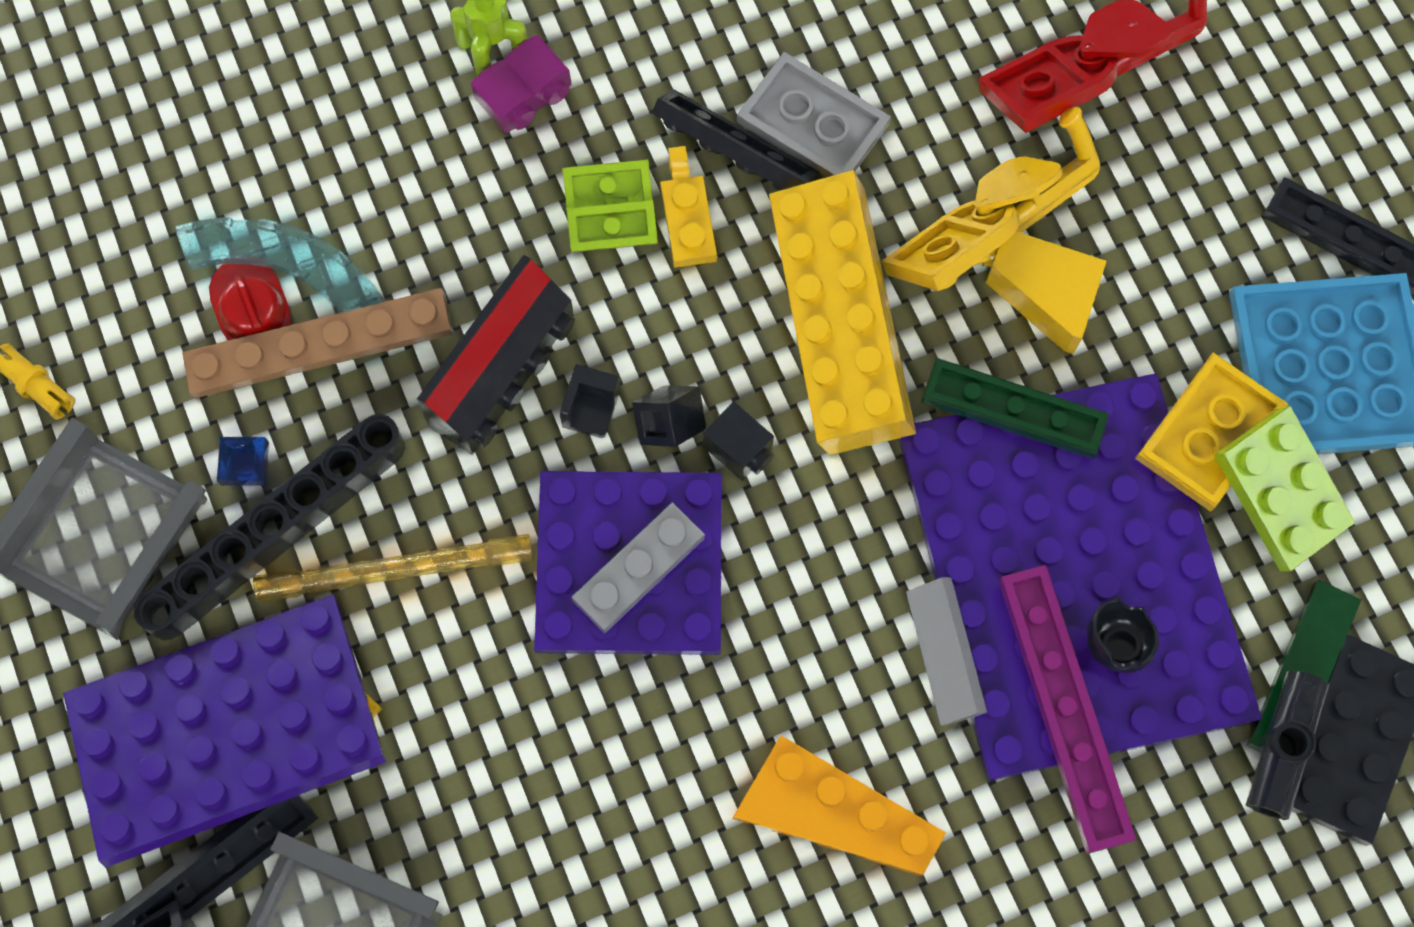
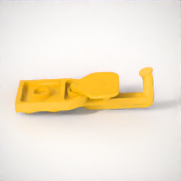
M1071 107L1059 118V125L1062 128H1066L1071 137L1077 158L1061 168L1059 163L1031 157H1017L1000 164L979 180L974 201L965 203L948 212L883 259L881 262L887 275L936 291L949 288L957 282L960 275L972 266L985 262L990 257L991 252L1009 240L1016 231L1022 233L1094 180L1100 170V160L1089 129L1082 117L1081 108ZM1022 201V202H1021L1020 204H1018L1017 206H1014V204H1013V203H1017V202Z

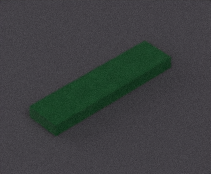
M937 357L933 363L921 400L923 404L1094 459L1098 453L1109 413Z
M1321 580L1313 583L1261 708V720L1255 723L1246 746L1260 752V740L1269 729L1287 671L1307 672L1322 678L1324 682L1328 683L1362 599ZM1281 733L1279 737L1280 748L1289 756H1294L1296 753L1294 740L1289 735Z

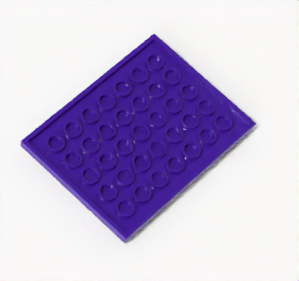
M1157 373L1053 394V396L1109 413L1099 450L1094 459L957 414L914 423L916 434L898 438L935 580L941 577L952 578L987 713L973 717L971 720L988 782L1058 766L998 582L1001 576L1043 565L1047 567L1109 755L1255 723L1262 719L1196 501L1135 459L1169 413ZM1113 598H1122L1123 604L1128 606L1144 607L1146 615L1157 627L1159 648L1153 661L1141 671L1127 674L1109 670L1094 660L1087 648V626L1100 604Z

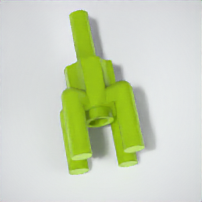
M467 0L463 7H455L451 10L450 18L456 44L461 49H467L471 46L476 76L491 66L489 52L492 45L498 44L504 39H509L513 50L527 40L525 25L521 21L509 18L506 0Z

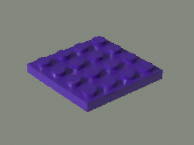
M540 471L535 653L720 655L722 473ZM673 502L705 534V539L604 634L572 601V596Z

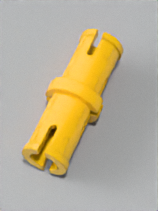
M10 343L0 346V349L6 354L5 357L0 354V372L15 384L17 393L23 398H32L55 420L65 416L59 410L60 406L68 413L72 410L75 398L53 382L44 367L37 364L33 365L17 352Z

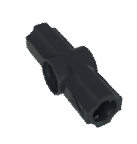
M1293 670L1286 672L1269 729L1260 740L1259 748L1261 755L1245 806L1250 807L1253 811L1281 820H1288L1290 818L1306 761L1312 757L1316 750L1315 732L1330 685L1324 682L1322 678L1307 672ZM1281 733L1289 735L1294 740L1296 745L1294 756H1289L1280 748L1279 737Z

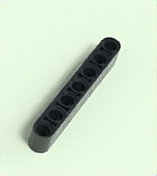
M382 414L371 415L364 419L142 594L134 607V617L138 625L156 639L164 641L173 640L184 633L399 461L403 456L405 443L395 421L389 416ZM383 433L392 435L388 445L381 448L371 446L372 440L377 435ZM348 461L356 463L355 470L351 474L343 477L335 475L340 464ZM309 490L320 491L315 503L307 506L300 505V498L305 492ZM276 518L283 519L282 527L277 533L273 535L263 534V529L268 521ZM239 547L246 548L245 556L239 563L227 564L228 554L233 549ZM199 577H208V584L204 591L191 595L190 586L192 582ZM163 606H170V614L167 620L159 625H153L152 618L157 609Z

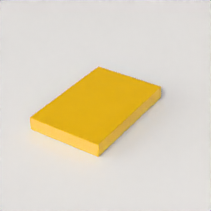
M1213 352L1135 459L1211 512L1231 486L1214 455L1278 408L1287 407L1289 404Z

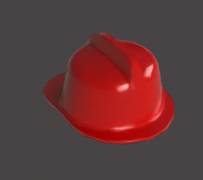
M242 257L232 259L221 265L213 274L209 285L210 301L221 331L228 341L291 324L289 305L279 279L270 265L260 259Z

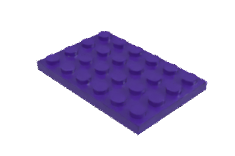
M334 594L63 693L98 862L105 868L386 763L343 617Z

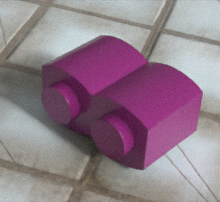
M535 35L518 45L505 59L494 63L481 72L470 85L476 101L502 131L508 133L515 128L521 130L528 126L535 118L536 111L539 108L548 104L555 105L562 101L568 94L572 82L570 70L540 36Z

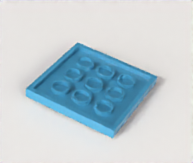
M1406 273L1235 286L1229 292L1243 373L1287 402L1288 406H1291L1317 454L1414 447V307Z

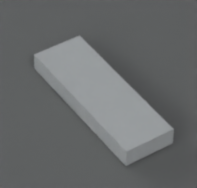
M941 577L906 591L940 725H952L987 713L952 578Z

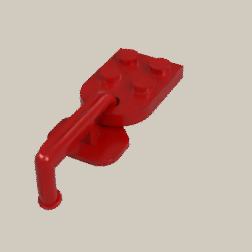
M1136 0L1115 1L1090 14L1083 35L1067 36L1051 41L979 77V92L1021 130L1027 133L1062 115L1067 109L1078 107L1103 94L1114 84L1116 78L1123 73L1199 35L1207 24V0H1187L1188 11L1167 22Z

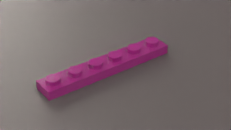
M1046 565L1001 576L998 582L1086 855L1136 841L1137 839Z

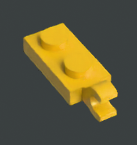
M686 146L668 148V161L672 180L661 181L660 189L674 268L717 262V251L703 175L690 177Z

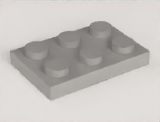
M783 52L738 112L736 123L819 171V174L826 178L851 170L856 172L889 126L891 116L786 52Z

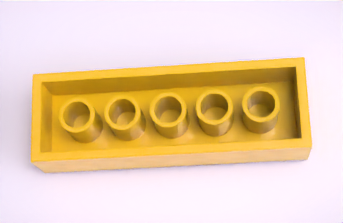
M854 170L770 193V203L817 443L829 455H834L916 434L866 192Z

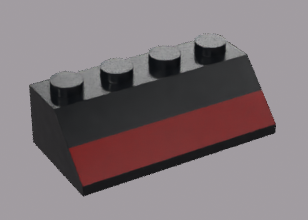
M525 255L521 257L417 397L428 427L472 456L480 445L485 447L491 442L498 430L499 425L497 421L506 409L512 411L517 406L524 394L523 385L531 374L537 376L544 369L550 357L548 351L557 339L562 341L567 337L575 322L572 300L529 257Z

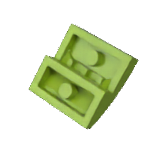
M648 159L562 168L571 253L658 244Z

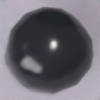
M1113 598L1100 604L1087 626V648L1094 660L1107 669L1119 673H1135L1141 671L1153 661L1159 648L1158 630L1152 620L1146 615L1144 607L1128 606L1123 604L1122 598Z

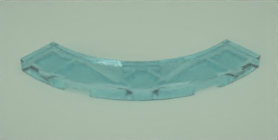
M232 217L199 220L175 226L186 263L191 271L221 264H251L276 269L310 285L324 296L338 313L385 302L376 286L352 263L348 256L330 243L296 227L265 219H260L259 221L233 220Z

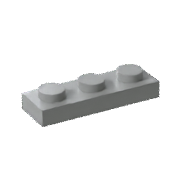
M672 502L572 596V601L605 634L705 539V534Z

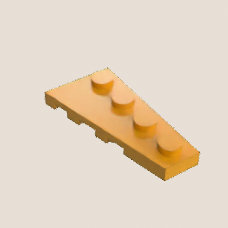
M782 735L779 737L733 816L734 820L771 829L773 832L790 837L794 836L817 843L819 846L862 857V859L918 876L924 875L946 835V832Z

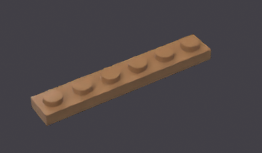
M442 288L185 351L182 352L189 394L194 398H200L454 335L446 294Z

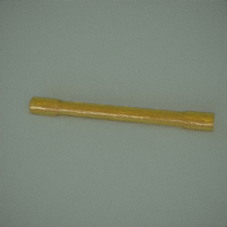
M523 534L490 539L485 543L310 570H288L253 576V589L257 603L295 598L305 593L487 565L495 567L533 561L530 535Z

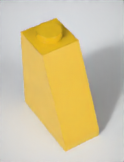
M1016 231L1009 240L991 252L990 257L983 262V266L990 268L986 284L1064 352L1074 354L1083 338L1107 261Z

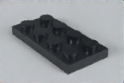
M1348 634L1328 681V684H1330L1315 732L1316 750L1312 757L1306 761L1292 812L1364 846L1373 844L1414 733V664Z

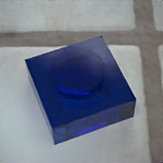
M220 437L217 482L221 486H266L269 441L267 438Z

